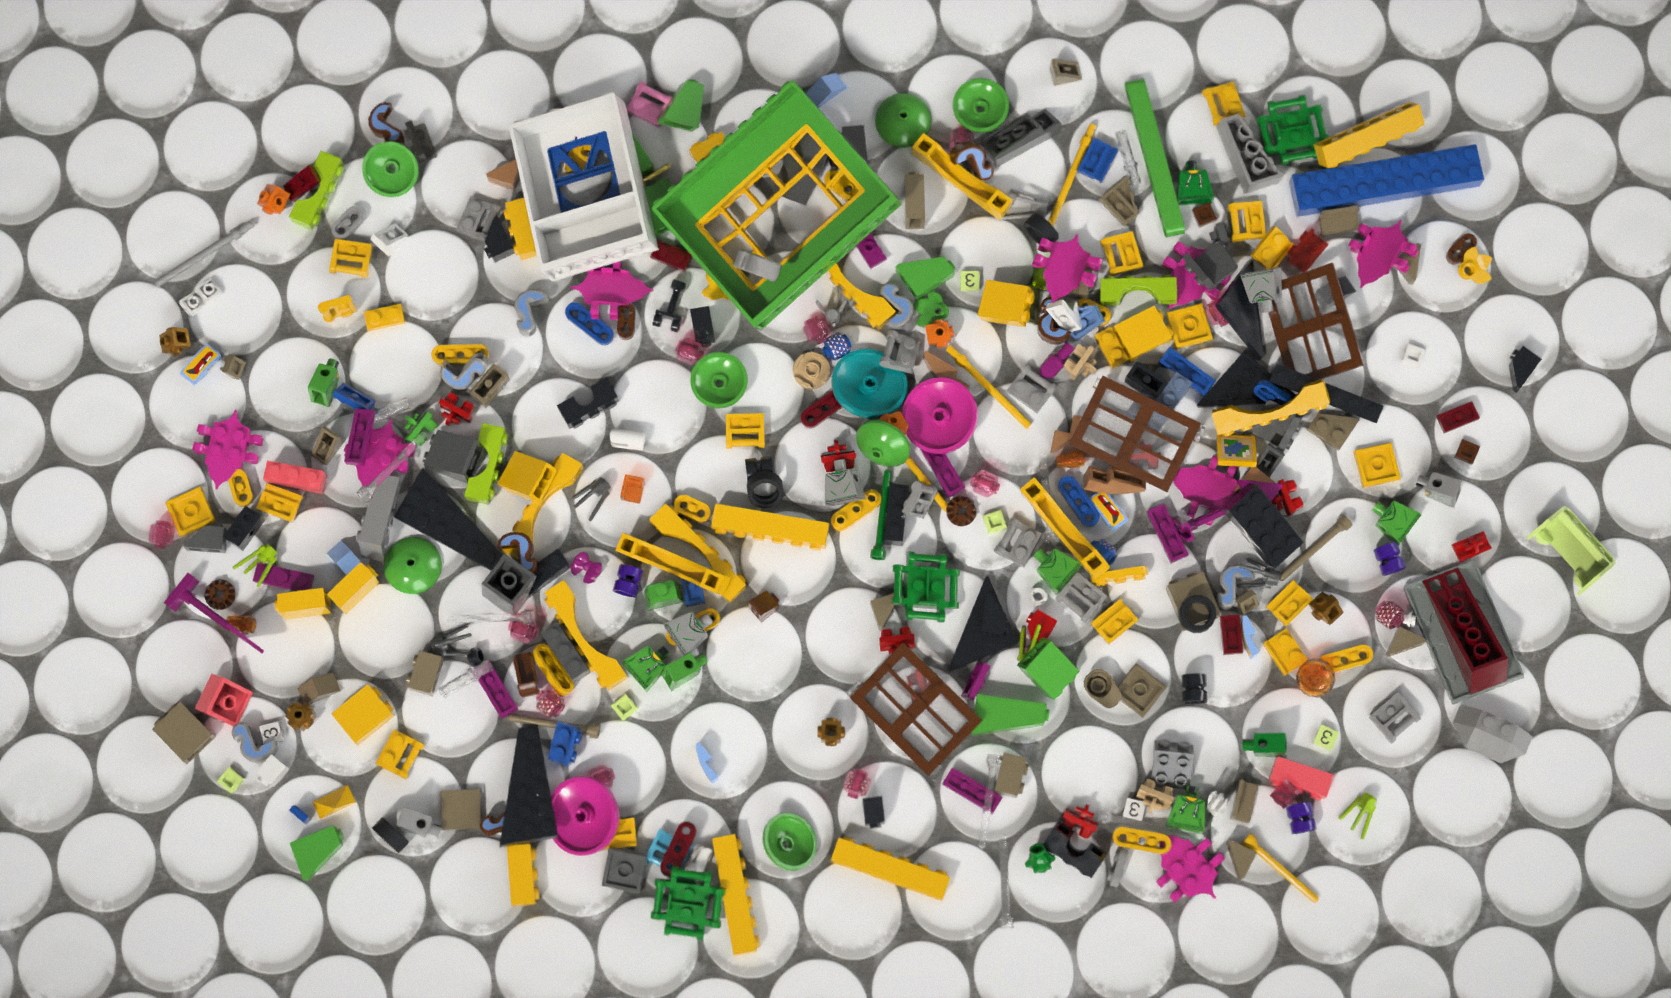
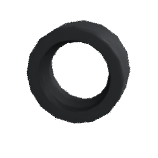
M1033 213L1024 222L1023 226L1026 232L1038 244H1040L1041 238L1048 239L1051 242L1059 239V234L1052 224L1037 213Z
M759 471L749 478L747 493L751 504L759 508H771L782 500L784 492L779 475L771 471ZM762 483H770L776 486V491L769 496H760L754 493V488Z
M1193 595L1181 604L1178 611V619L1187 631L1202 633L1213 625L1216 619V608L1209 598L1203 595ZM1200 603L1207 608L1209 617L1204 624L1194 625L1187 620L1186 610L1191 604Z
M383 817L372 827L397 853H400L409 843Z

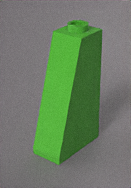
M977 694L974 712L983 721L972 731L971 735L976 736L1043 726L1044 721L1049 719L1050 710L1046 709L1047 704Z

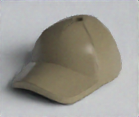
M1092 670L1084 678V688L1088 695L1105 708H1113L1121 700L1119 688L1112 677L1104 670Z

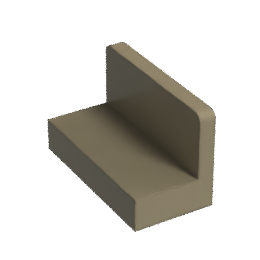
M1359 206L1322 211L1319 216L1322 235L1356 231L1360 226L1357 215Z
M1244 779L1238 781L1230 815L1231 820L1250 823L1258 785L1244 782Z

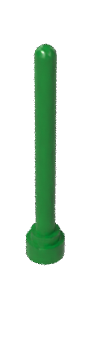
M885 470L883 475L876 543L870 553V558L874 560H885L886 557L883 540L891 481L890 470Z

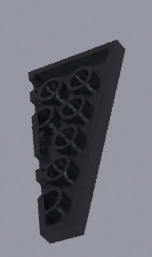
M422 468L393 517L492 571L503 557V554Z
M538 725L518 728L499 848L558 838Z

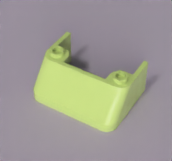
M1565 506L1560 508L1526 537L1530 540L1535 536V539L1540 544H1551L1576 571L1574 582L1581 588L1577 592L1578 595H1581L1616 564L1614 557L1579 518Z

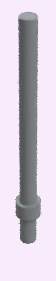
M248 221L239 228L235 227L222 239L154 281L155 285L160 287L234 239L238 240L242 237V234L254 226Z

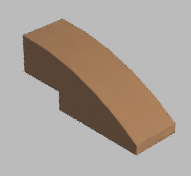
M925 350L923 359L934 378L953 379L970 390V385L956 377L958 369Z
M1089 466L1083 475L1084 490L1107 494H1129L1145 492L1146 482L1113 466H1109L1108 470Z

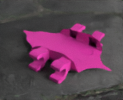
M1399 220L1394 226L1387 228L1377 226L1371 228L1365 224H1360L1358 227L1359 235L1366 238L1364 243L1351 239L1348 246L1351 247L1350 251L1358 253L1357 263L1359 265L1358 277L1361 283L1360 288L1368 283L1375 282L1385 274H1389L1393 266L1404 273L1409 269L1408 261L1398 258L1401 251H1404L1408 255L1416 257L1419 250L1416 249L1417 246L1415 244L1407 242L1409 239L1402 234L1400 229L1402 220Z
M1078 234L1067 242H1051L1048 239L1041 238L1037 250L1051 253L1049 258L1036 253L1032 266L1045 268L1043 277L1046 280L1047 290L1052 297V303L1058 298L1066 296L1073 289H1077L1080 281L1089 287H1093L1097 275L1084 270L1087 265L1091 270L1098 272L1102 259L1090 256V253L1081 248L1078 243Z
M1179 241L1173 249L1175 253L1182 256L1188 252L1193 260L1207 250L1198 249L1193 246L1187 248ZM1169 256L1163 261L1162 266L1173 271L1171 273L1172 277H1177V304H1170L1169 309L1176 305H1185L1195 299L1198 300L1203 293L1215 301L1220 291L1216 288L1209 291L1205 285L1200 286L1194 279L1197 275L1194 272L1190 274L1183 266L1186 264L1183 258L1179 263ZM1228 276L1221 284L1226 286L1231 277Z
M622 261L613 263V269L599 267L589 270L587 277L581 284L570 287L571 289L578 290L583 295L585 304H591V319H599V304L610 305V320H618V305L628 306L631 302L643 298L644 295L654 290L648 288L641 280L631 276L628 271L622 270Z
M237 410L234 411L229 419L214 422L213 428L198 424L197 432H199V435L209 436L210 442L209 446L194 442L192 450H194V453L206 455L204 463L208 466L209 475L215 483L216 490L223 482L231 478L237 471L236 469H241L244 462L258 464V454L247 453L249 444L262 446L264 439L260 435H251V429L239 422Z
M392 420L382 428L372 429L365 466L355 465L358 479L362 483V491L368 486L376 484L384 476L390 475L393 470L406 474L408 471V461L398 460V457L402 454L413 458L415 446L409 443L403 444V438L399 437L392 429ZM346 444V446H345V448H344V452H345L344 456L346 455V450H347L348 444Z
M1213 455L1208 467L1197 465L1193 468L1179 469L1174 478V484L1183 494V498L1192 502L1186 516L1194 518L1199 505L1209 509V512L1223 507L1235 496L1233 495V490L1237 486V481L1233 476L1238 466H1229L1226 474L1215 470L1218 464L1217 456ZM1214 520L1205 524L1211 526Z
M1173 835L1168 836L1172 847L1168 853L1160 854L1162 858L1161 866L1166 873L1156 883L1162 888L1171 879L1179 888L1169 897L1174 903L1184 894L1190 898L1203 893L1211 895L1216 899L1213 893V882L1218 872L1215 868L1224 861L1225 857L1219 853L1209 862L1202 855L1212 844L1208 838L1195 847L1190 840H1183ZM1164 841L1159 843V848L1165 847Z

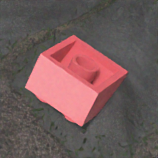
M211 673L195 709L234 727L235 724L239 723L253 692L224 677Z

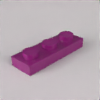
M355 409L344 460L347 465L365 466L376 414L374 410Z
M920 449L948 498L965 490L964 484L946 454H933Z
M1165 504L1146 511L1170 564L1188 557L1189 554Z
M257 562L253 582L258 583L267 564ZM272 566L262 584L291 591L310 590L314 575Z
M488 659L471 669L501 719L518 710Z
M953 767L942 783L946 788L992 815L1003 798Z

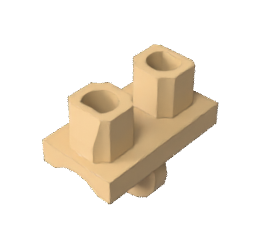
M1078 344L1073 354L1081 358L1079 362L1076 363L1069 358L1064 364V369L1070 373L1071 379L1075 380L1083 368L1082 375L1085 377L1089 373L1095 374L1097 372V369L1094 367L1097 361L1092 359L1088 363L1095 348L1092 346L1087 348Z
M1146 779L1144 784H1141L1136 798L1143 800V805L1149 806V813H1152L1153 809L1159 811L1162 808L1169 810L1174 800L1172 796L1173 788L1163 786L1160 792L1154 790L1156 785L1154 781Z

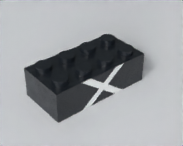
M1248 483L1221 508L1268 566L1278 567L1304 543L1256 484Z

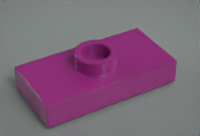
M871 233L856 245L870 269L887 260Z
M981 662L976 663L961 694L962 698L966 700L975 699L978 691L984 686V678L990 665Z

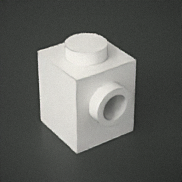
M271 754L256 773L260 775L258 780L265 786L270 784L274 787L289 768Z

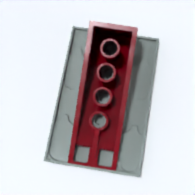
M1475 560L1404 586L1407 600L1416 616L1417 624L1426 640L1431 657L1452 705L1524 678L1522 668Z

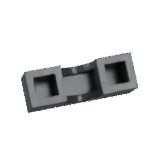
M557 622L540 632L573 683H576L590 673Z

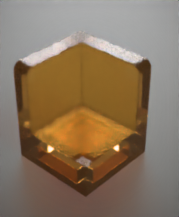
M625 474L620 494L621 500L640 504L645 484L644 478Z

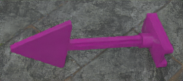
M1245 479L1237 480L1241 490L1248 483L1258 485L1270 501L1273 500L1283 486L1280 483ZM1222 507L1196 519L1192 518L1186 521L1178 515L1171 519L1173 523L1179 526L1180 531L1178 533L1180 537L1186 542L1195 540L1192 533L1193 530L1226 514L1221 509Z
M187 572L164 601V604L174 612L180 608L183 602L192 604L221 627L233 632L261 654L264 652L262 648L240 633L227 620L196 598L192 591L199 581Z

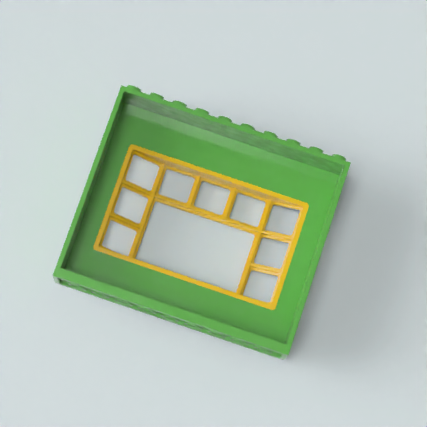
M793 80L784 83L777 95H771L766 100V105L762 108L758 107L748 121L744 120L738 126L739 129L734 134H728L724 138L725 142L723 144L715 146L706 159L702 158L695 165L696 168L692 172H686L681 178L682 181L678 184H673L667 190L668 193L664 197L661 196L654 201V206L651 208L752 326L759 330H763L903 204L803 89ZM807 132L821 147V150L808 164L794 150V147ZM790 153L800 164L802 170L787 184H784L772 171V167ZM825 154L840 169L827 185L812 170ZM767 173L780 187V190L767 202L761 204L749 188ZM808 174L839 210L780 262L782 268L776 282L762 278L756 284H753L741 269L734 267V261L722 247L736 236L741 235L753 248L751 253L769 259L747 234L745 229ZM843 175H846L858 189V192L843 206L831 192V189ZM745 193L757 207V211L740 225L727 211V208ZM723 214L734 226L735 230L719 242H716L703 226L718 215Z

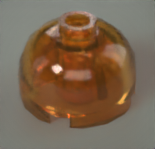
M1320 658L1306 660L1299 667L1296 674L1298 688L1309 697L1326 695L1333 689L1336 682L1334 668L1329 662Z

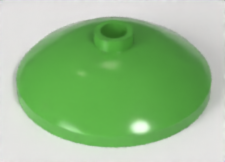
M976 78L965 82L958 88L953 99V112L957 121L964 128L977 133H985L998 128L1006 119L1009 110V100L1004 89L998 83L985 78ZM981 107L983 108V111L978 112L977 108Z
M898 93L889 96L880 104L876 112L875 124L879 135L890 145L911 147L923 133L928 134L931 127V114L928 106L919 97L908 93ZM901 114H906L907 117H906V118H901L900 115H901Z
M385 141L374 145L367 152L362 163V173L366 184L375 193L385 197H398L410 191L415 185L419 174V166L415 155L408 147L398 142ZM394 164L396 168L392 170L389 165Z
M715 352L702 357L695 364L690 382L695 397L701 403L711 408L720 409L734 405L743 397L747 389L748 377L746 369L739 359L728 353ZM722 381L723 385L717 386L716 383Z
M870 420L864 422L856 432V443L860 451L867 459L877 465L884 467L900 466L906 462L910 455L908 439L897 427L890 423Z
M408 537L399 540L388 550L384 559V573L388 582L402 593L419 594L425 592L437 582L441 574L442 561L439 552L432 543L419 537ZM414 560V565L408 566V561Z
M781 813L771 818L764 828L762 839L765 852L778 867L789 871H796L808 866L814 859L817 850V840L812 827L804 818L793 813Z

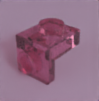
M1286 778L1270 796L1276 804L1284 809L1300 791Z

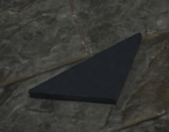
M1250 260L1243 266L1215 307L1254 356L1261 360L1264 358L1258 302H1249L1241 279V274L1254 272V263Z
M1243 352L1196 406L1198 408L1228 405L1265 404L1266 402L1256 396L1254 388L1259 380H1268L1270 373L1247 353ZM1274 384L1292 398L1296 396L1290 389Z
M986 576L949 665L948 672L1018 644L1010 625L1008 633L1004 632L1003 638L980 634L986 593H990L1002 608L989 576Z

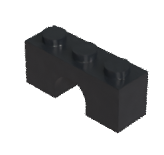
M709 306L690 309L696 346H711V343H715Z
M607 377L590 386L594 399L589 405L578 404L574 397L557 405L569 429L572 427L574 429L578 428L588 418L594 419L604 409L610 410L617 405V402H619L618 396Z
M890 483L883 544L903 545L906 514L902 510L904 502L908 498L909 485Z
M1058 821L1043 845L1049 853L1057 855L1066 864L1078 869L1082 875L1092 878L1108 853L1092 842L1085 850L1075 849L1071 844V837L1075 831Z

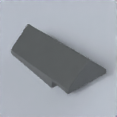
M1046 109L1033 117L1026 113L980 144L994 165L998 167L1062 132V124Z
M807 132L794 147V150L808 164L821 150V147ZM790 153L787 154L778 174L779 179L784 184H787L802 170L800 164ZM827 154L812 169L818 177L828 157ZM806 174L782 197L806 205L816 183ZM774 183L771 191L777 193L780 187Z

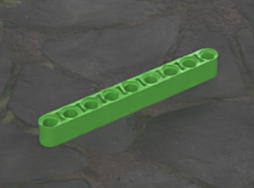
M1141 78L1125 82L1127 99L1164 235L1168 238L1185 234L1182 215L1145 80Z

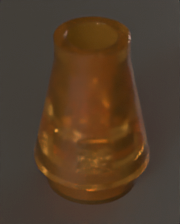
M1078 449L1056 457L1058 468H1080V466H1085L1083 451H1078Z
M251 615L228 616L226 619L235 629L242 633H254L257 621Z

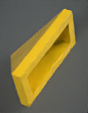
M346 785L312 803L321 820L356 803L349 786Z

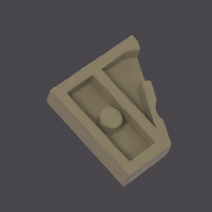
M1127 176L1099 199L1124 228L1139 215Z
M1318 413L1307 431L1339 451L1359 419Z

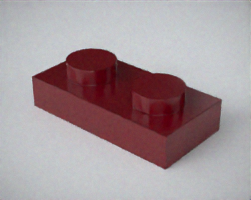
M308 165L285 183L283 188L290 194V201L296 202L321 182L313 165Z
M657 240L659 250L653 251L650 258L685 272L692 255L687 251Z
M1472 401L1436 416L1444 434L1480 419Z
M1240 614L1220 616L1223 655L1243 654Z

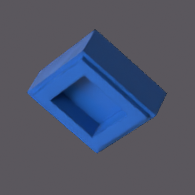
M296 805L289 809L304 824L307 825L311 820Z

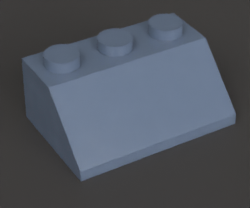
M1159 366L1154 373L1168 381L1158 398L1143 393L1140 394L1175 410L1189 391L1192 382L1178 372ZM1133 402L1127 413L1136 417L1141 405ZM1153 411L1147 426L1159 432L1169 418Z

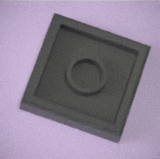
M609 846L602 886L640 894L648 854Z

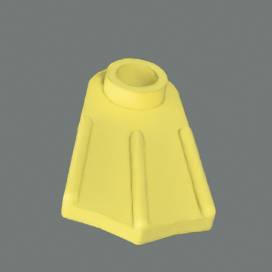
M670 163L643 177L644 186L646 185V180H651L671 167Z

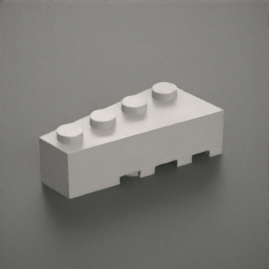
M1236 114L1221 119L1217 125V130L1243 193L1247 194L1278 184L1284 175L1280 170H1277L1274 161L1264 152L1263 146L1260 142L1256 141L1252 135L1253 132L1242 117Z
M386 475L376 484L371 485L370 490L372 494L366 500L367 512L366 514L363 513L361 518V525L363 526L361 531H358L356 537L362 558L384 562L386 555L383 548L384 545L388 546L389 543L388 527H392L394 521V512L392 510H396L401 489L400 477Z

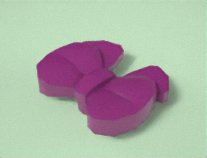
M586 552L576 555L573 564L570 565L573 575L579 574L583 569L587 571L583 582L587 584L595 582L594 579L602 573L603 569L602 563L590 561Z

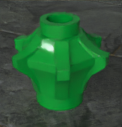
M1043 844L1032 845L1029 849V858L1025 862L1026 868H1032L1034 873H1045L1047 870L1052 869L1051 863L1056 860L1055 855L1050 854Z

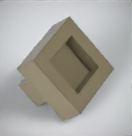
M229 354L228 357L224 358L226 362L220 370L233 379L239 380L246 362Z
M1244 588L1243 595L1239 597L1236 594V602L1239 611L1243 615L1259 606L1256 593L1252 589L1248 591Z

